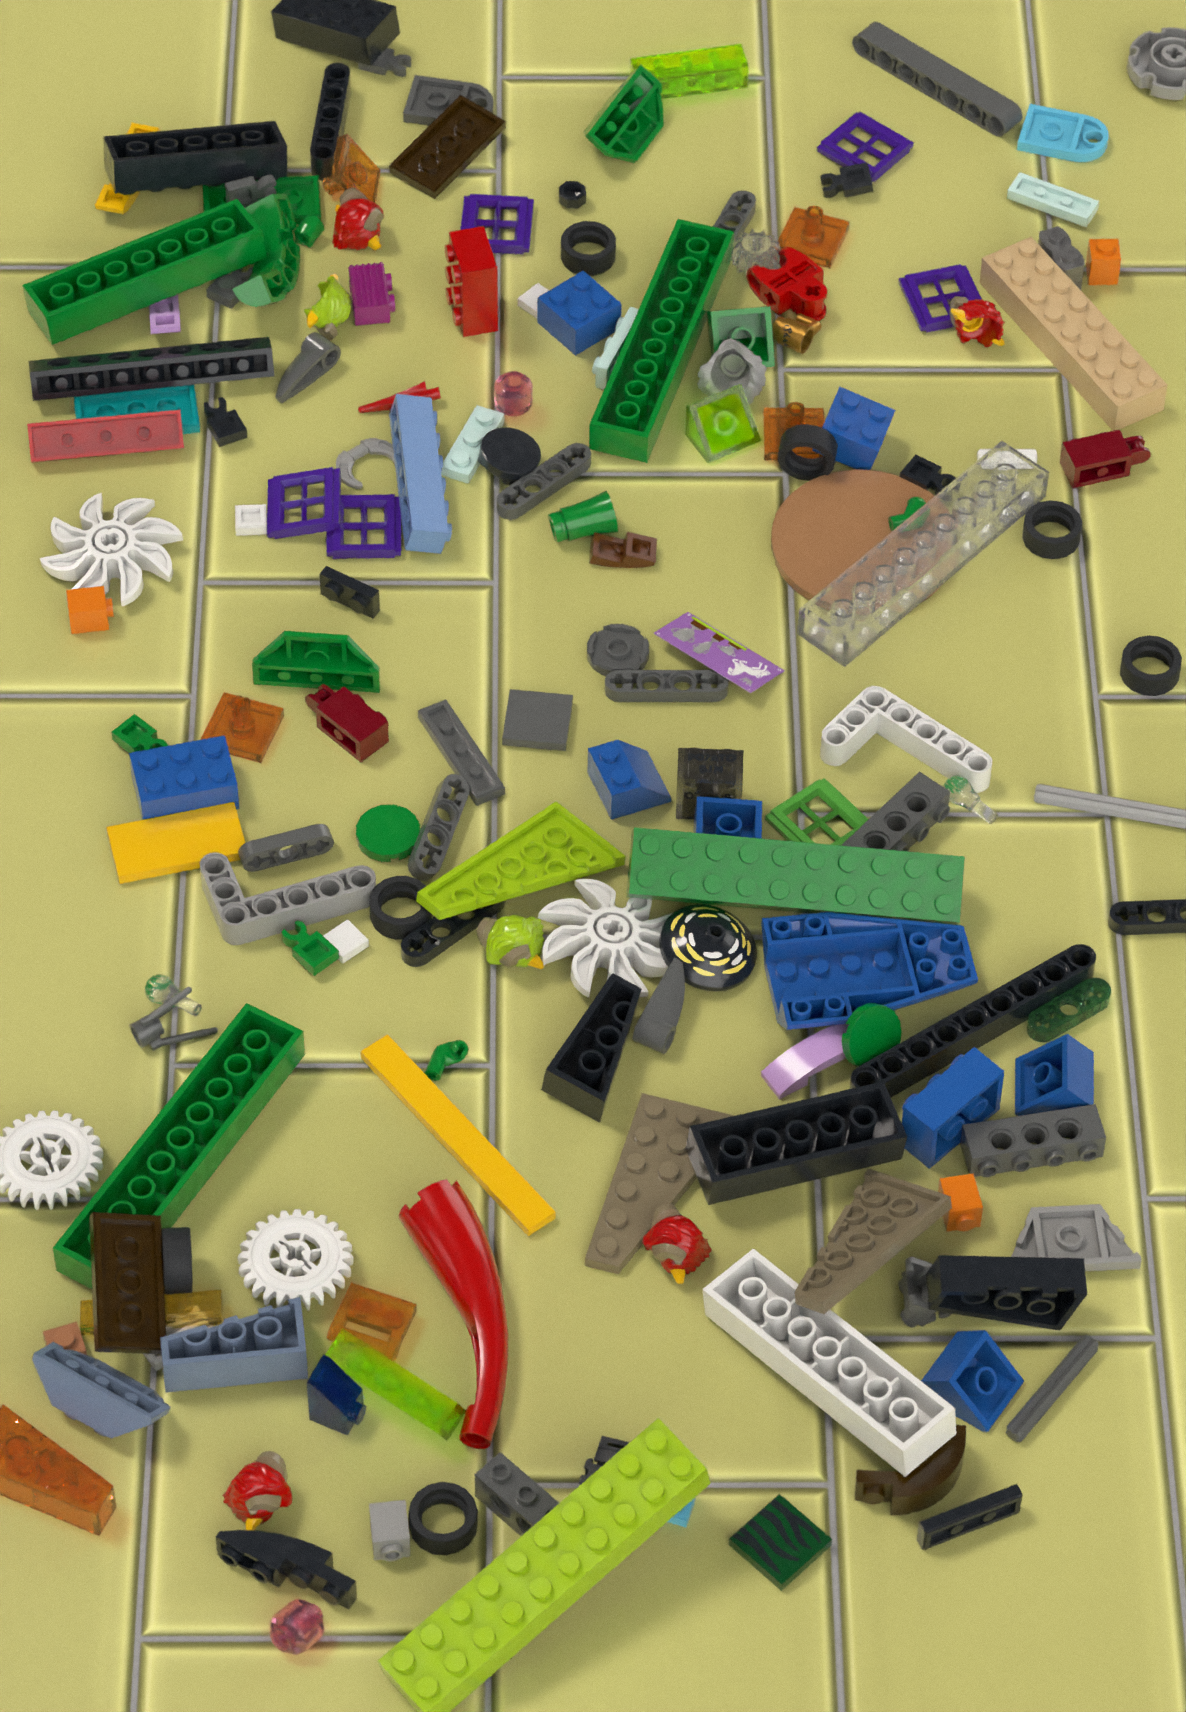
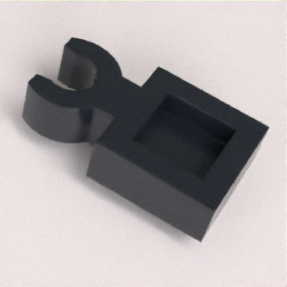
M868 162L840 167V175L825 173L820 176L822 186L831 184V186L823 188L825 198L834 197L841 191H844L845 197L874 192Z
M223 397L218 398V408H211L208 402L204 403V414L207 418L208 429L219 447L247 438L245 425L235 409L227 412V402Z
M916 454L900 472L901 478L927 491L929 489L934 490L935 494L942 499H947L949 496V488L944 486L954 490L957 488V478L955 476L941 474V466Z

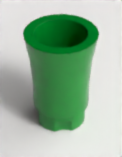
M607 491L548 514L555 542L563 540L572 541L582 537L593 536L594 533L618 532L615 511Z

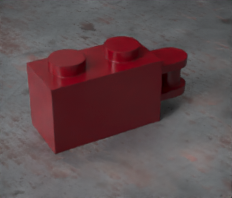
M1120 429L1062 442L1060 465L1072 489L1130 476L1131 465L1146 462L1151 457V452L1147 447H1144L1145 440L1142 436L1136 435L1124 438Z
M322 684L314 695L310 693L305 696L306 704L316 713L317 728L360 763L389 742V723L386 717L381 712L374 711L365 703L360 695L353 694L346 687H342L337 692H334L327 685Z

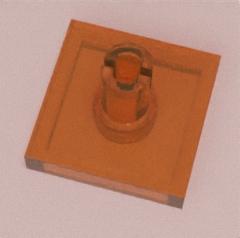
M346 133L337 138L332 175L323 178V188L326 192L328 191L329 195H334L341 190L344 192L349 188H355L362 192L368 200L376 203L381 170Z
M809 206L807 210L794 207L775 245V254L785 247H792L808 256L819 266L831 269L847 236L850 222L823 215V209L819 206Z
M791 402L787 405V408L763 407L764 460L778 459L781 436L787 429L803 424L822 428L824 424V408H804V405L800 402ZM809 447L792 449L795 454L804 458L813 459L823 456L812 451L813 448Z
M224 692L201 740L225 735L230 755L262 763L284 718V708Z

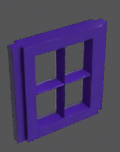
M859 111L823 139L821 144L817 146V152L845 167L865 163L858 156L866 151L881 160L875 166L868 164L871 180L875 182L910 152V149L914 147V142ZM859 128L873 137L865 143L850 133L854 129ZM845 139L859 147V149L851 154L837 144ZM879 140L894 150L886 155L872 147V145Z
M483 194L464 196L461 230L480 226L493 228L492 239H488L493 253H529L534 199H528L525 196ZM479 208L495 209L494 220L478 219ZM501 209L517 210L516 221L500 220ZM499 228L515 229L514 240H498Z
M959 264L908 274L903 278H899L898 282L921 332L926 331L927 333L954 327L951 323L948 301H952L955 296L966 297L967 300H982L966 265L961 266ZM955 279L960 291L944 294L939 282ZM934 283L939 295L923 298L918 286ZM943 303L948 315L932 318L927 306Z
M333 467L278 475L273 476V479H268V538H287L332 531L340 527V468L333 469ZM324 483V496L307 498V485ZM301 486V499L285 502V489ZM323 504V518L307 520V507ZM301 508V521L284 524V510Z
M395 494L341 495L340 527L327 531V557H333V559L395 558V556H401L399 496H395ZM344 509H361V522L344 523ZM367 509H384V522H367ZM384 530V544H367V531ZM344 531H361V544L344 545Z

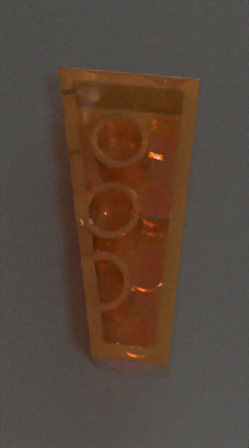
M2 1404L0 1407V1495L100 1536L117 1508L114 1485Z

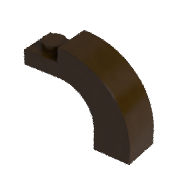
M956 1425V1435L906 1477L899 1471L857 1470L854 1501H864L868 1504L890 1502V1515L912 1514L938 1503L952 1490L960 1476L965 1452L966 1425Z

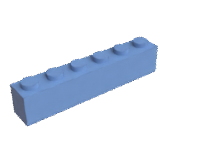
M396 394L389 413L405 550L441 554L445 542H449L451 539L452 525L447 523L449 502L444 500L446 479L441 477L443 456L438 453L440 434L436 433L435 430L437 411L433 410L432 398Z

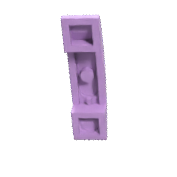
M178 294L149 305L151 334L181 332Z
M848 1024L832 1025L807 1037L788 1049L761 1071V1077L778 1099L807 1086L808 1077L846 1058L843 1053L841 1040L843 1032L846 1033Z

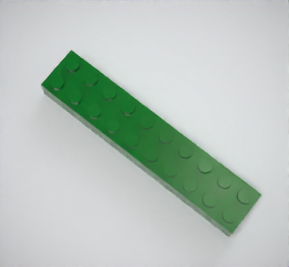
M677 219L590 421L589 448L591 450L645 463L648 462L707 321V311L712 309L733 258L734 231Z
M634 827L631 834L626 897L811 914L832 912L957 925L960 923L965 856Z
M246 1003L54 1245L53 1253L56 1271L92 1289L89 1216L93 1212L161 1215V1228H171L305 1056L304 1031Z

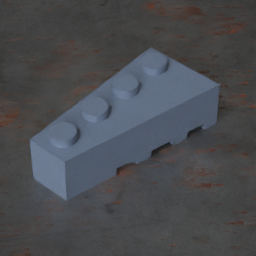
M300 1297L288 1300V1305L273 1309L272 1305L259 1308L258 1314L238 1319L237 1315L225 1318L224 1322L218 1326L208 1328L206 1325L161 1337L165 1393L308 1379Z

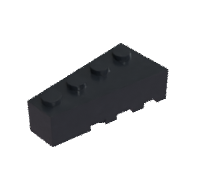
M614 973L611 974L546 1068L541 1089L543 1092L600 1123L633 1023L642 988Z
M939 1255L926 1273L929 1310L1058 1331L1063 1328L1088 1295L1084 1258Z

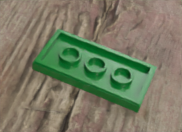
M319 175L283 177L276 180L274 189L277 194H287L296 225H299L307 215L316 216L321 220ZM225 183L216 187L203 185L204 212L226 203Z

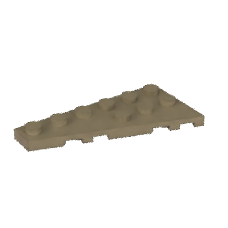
M642 1093L585 1257V1266L619 1274L642 1246L643 1236L651 1229V1219L655 1210L664 1204H673L675 1206L697 1179L686 1151L690 1126L734 1115Z
M868 1168L864 1174V1183L862 1186H857L854 1191V1200L850 1205L845 1206L830 1231L826 1247H821L817 1253L816 1264L814 1267L808 1268L795 1290L796 1304L825 1314L952 1209L951 1196Z

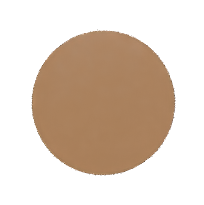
M844 470L810 480L793 491L779 507L772 524L771 550L775 558V565L785 581L809 601L827 609L834 607L846 610L848 614L873 616L874 612L889 610L895 613L923 602L945 583L956 557L957 534L955 526L942 503L929 491L898 475L882 471ZM910 498H923L927 505V511L921 523L916 527L892 532L889 527L888 517L903 514L908 505L907 501Z

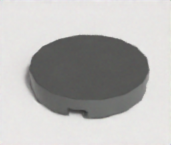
M609 624L604 626L603 630L598 633L596 630L590 636L587 642V660L592 669L603 676H607L615 670H642L649 660V642L635 627L625 624Z

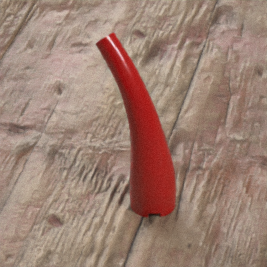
M445 1179L417 1192L421 1199L410 1209L407 1204H404L399 1213V1220L444 1287L465 1322L471 1336L476 1362L477 1389L475 1404L469 1405L466 1408L459 1439L468 1447L487 1449L491 1445L506 1387L509 1354L506 1308L495 1258L483 1225L460 1184L455 1181L451 1185Z

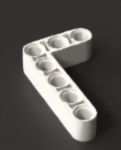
M870 686L864 689L822 730L820 757L824 763L830 766L844 764L877 733L948 779L954 780L952 777H957L955 775L965 778L961 780L965 785L960 786L970 792H983L990 785L992 758L987 752L880 686Z

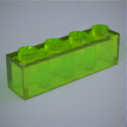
M742 44L630 58V75L642 64L662 83V99L748 88L749 65Z
M343 1328L323 1357L331 1366L446 1441H448L465 1415L466 1410L456 1401Z

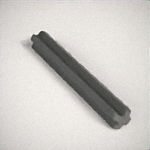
M1089 1335L1082 1336L1007 1425L1006 1435L1015 1442L1023 1441L1096 1354L1099 1344L1095 1339H1092Z

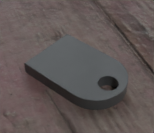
M415 75L403 112V122L430 125L460 95L493 113V97L485 87L476 83Z

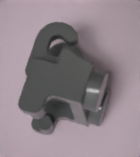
M909 1257L905 1260L906 1270L902 1272V1279L898 1282V1287L904 1295L905 1308L901 1311V1318L909 1327H916L917 1325L923 1327L936 1320L935 1313L937 1311L929 1310L926 1280V1273L932 1266V1263L915 1257ZM938 1311L939 1318H947L952 1314Z

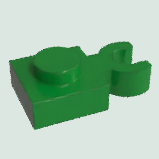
M136 714L132 715L111 732L112 740L129 753L168 746L166 741L158 739L157 730Z
M299 920L295 921V930L298 934L291 935L285 929L281 931L283 943L292 948V956L313 976L339 959V950L318 931L312 935L307 934L306 925Z

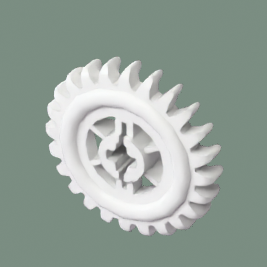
M39 1111L38 1116L35 1118L29 1113L25 1115L26 1121L22 1122L16 1119L13 1121L14 1128L5 1127L2 1129L3 1136H0V1192L4 1193L9 1188L8 1196L11 1202L20 1194L22 1207L26 1206L30 1198H33L36 1210H39L43 1199H46L50 1210L54 1208L55 1198H59L66 1207L68 1204V1193L72 1194L79 1201L80 1191L78 1187L80 1186L87 1192H90L91 1185L88 1178L95 1182L98 1181L97 1170L103 1169L101 1159L104 1153L100 1147V1138L94 1135V1130L91 1126H84L83 1119L77 1118L72 1121V1114L65 1113L62 1117H59L58 1111H52L50 1116H46L44 1111ZM33 1143L31 1150L25 1151L26 1148ZM64 1144L69 1148L72 1155L61 1154ZM41 1145L43 1147L44 1158L42 1157ZM21 1160L31 1164L32 1167L27 1171L21 1164Z
M295 1209L293 1215H289L286 1210L280 1212V1218H276L272 1214L268 1215L267 1224L259 1221L256 1223L257 1231L250 1230L246 1233L247 1240L240 1244L241 1253L237 1257L238 1263L241 1265L239 1267V1275L245 1277V1288H250L254 1284L252 1288L254 1298H257L260 1293L264 1292L263 1301L265 1306L274 1297H276L277 1308L282 1307L286 1300L300 1297L309 1311L311 1298L314 1297L323 1306V1292L328 1293L334 1299L336 1297L334 1284L344 1289L345 1279L342 1275L347 1278L351 1276V1268L349 1266L354 1261L353 1256L350 1254L352 1252V1244L346 1241V1232L338 1231V1223L330 1222L327 1224L326 1215L314 1218V1211L311 1210L305 1215H301L300 1209ZM305 1240L313 1243L317 1249L310 1250ZM275 1249L280 1257L270 1259L271 1253ZM321 1257L319 1264L316 1266L313 1262Z

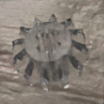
M752 229L750 234L741 232L740 237L734 239L733 251L731 252L732 264L736 266L737 272H746L754 265L776 269L780 263V243L775 240L774 235H766L765 230L756 233Z

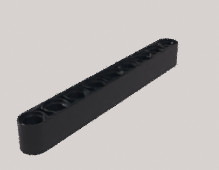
M1076 944L857 1067L851 1074L849 1089L884 1081L890 1097L906 1090L951 1064L958 1055H965L973 1047L979 1048L1088 986L1094 976L1096 964L1095 951L1088 945Z

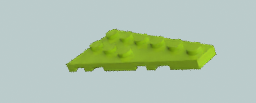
M556 801L417 892L416 902L437 919L442 920L625 865L626 856Z

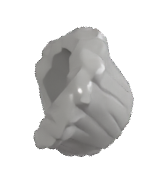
M730 338L724 340L718 350L711 356L709 362L700 367V371L697 373L700 380L697 385L704 394L708 395L709 401L719 404L723 408H731L733 405L741 408L745 403L750 405L754 397L760 395L762 386H765V372L767 369L762 364L760 356L754 355L745 345Z

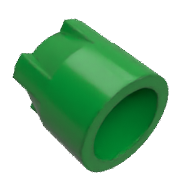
M307 215L293 231L295 233V241L310 248L324 232L325 227L319 218Z

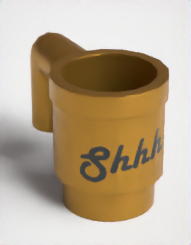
M800 313L795 320L779 316L772 325L773 339L783 346L804 354L810 347L814 335L821 330L822 325L819 321Z

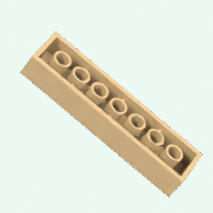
M1032 237L982 257L979 283L1113 431L1122 429L1164 410L1167 391L1165 381Z

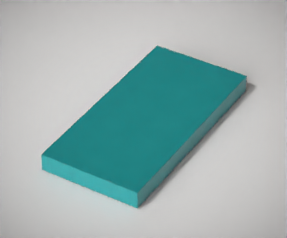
M194 385L74 397L76 419L180 410L183 434L200 433Z

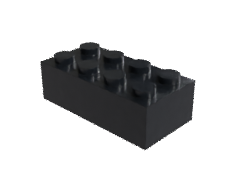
M281 0L271 11L276 39L371 66L400 34L396 6L377 0Z

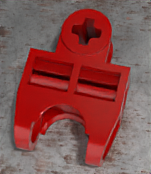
M785 247L777 252V261L781 267L779 269H768L764 266L754 265L746 271L747 282L753 293L762 303L770 306L771 310L778 316L789 309L797 315L800 313L817 321H821L826 316L827 308L824 300L827 297V287L823 284L824 269L792 247Z

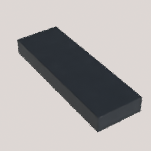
M1015 1484L922 1520L918 1525L917 1542L922 1550H926L1016 1515L1020 1512L1023 1493L1019 1486Z

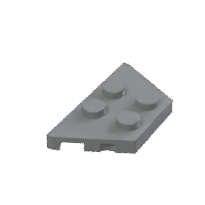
M1100 1204L1032 1207L1011 1256L1084 1258L1085 1271L1140 1269L1141 1256L1138 1252L1133 1253L1124 1242V1234L1117 1226L1111 1223L1109 1215Z

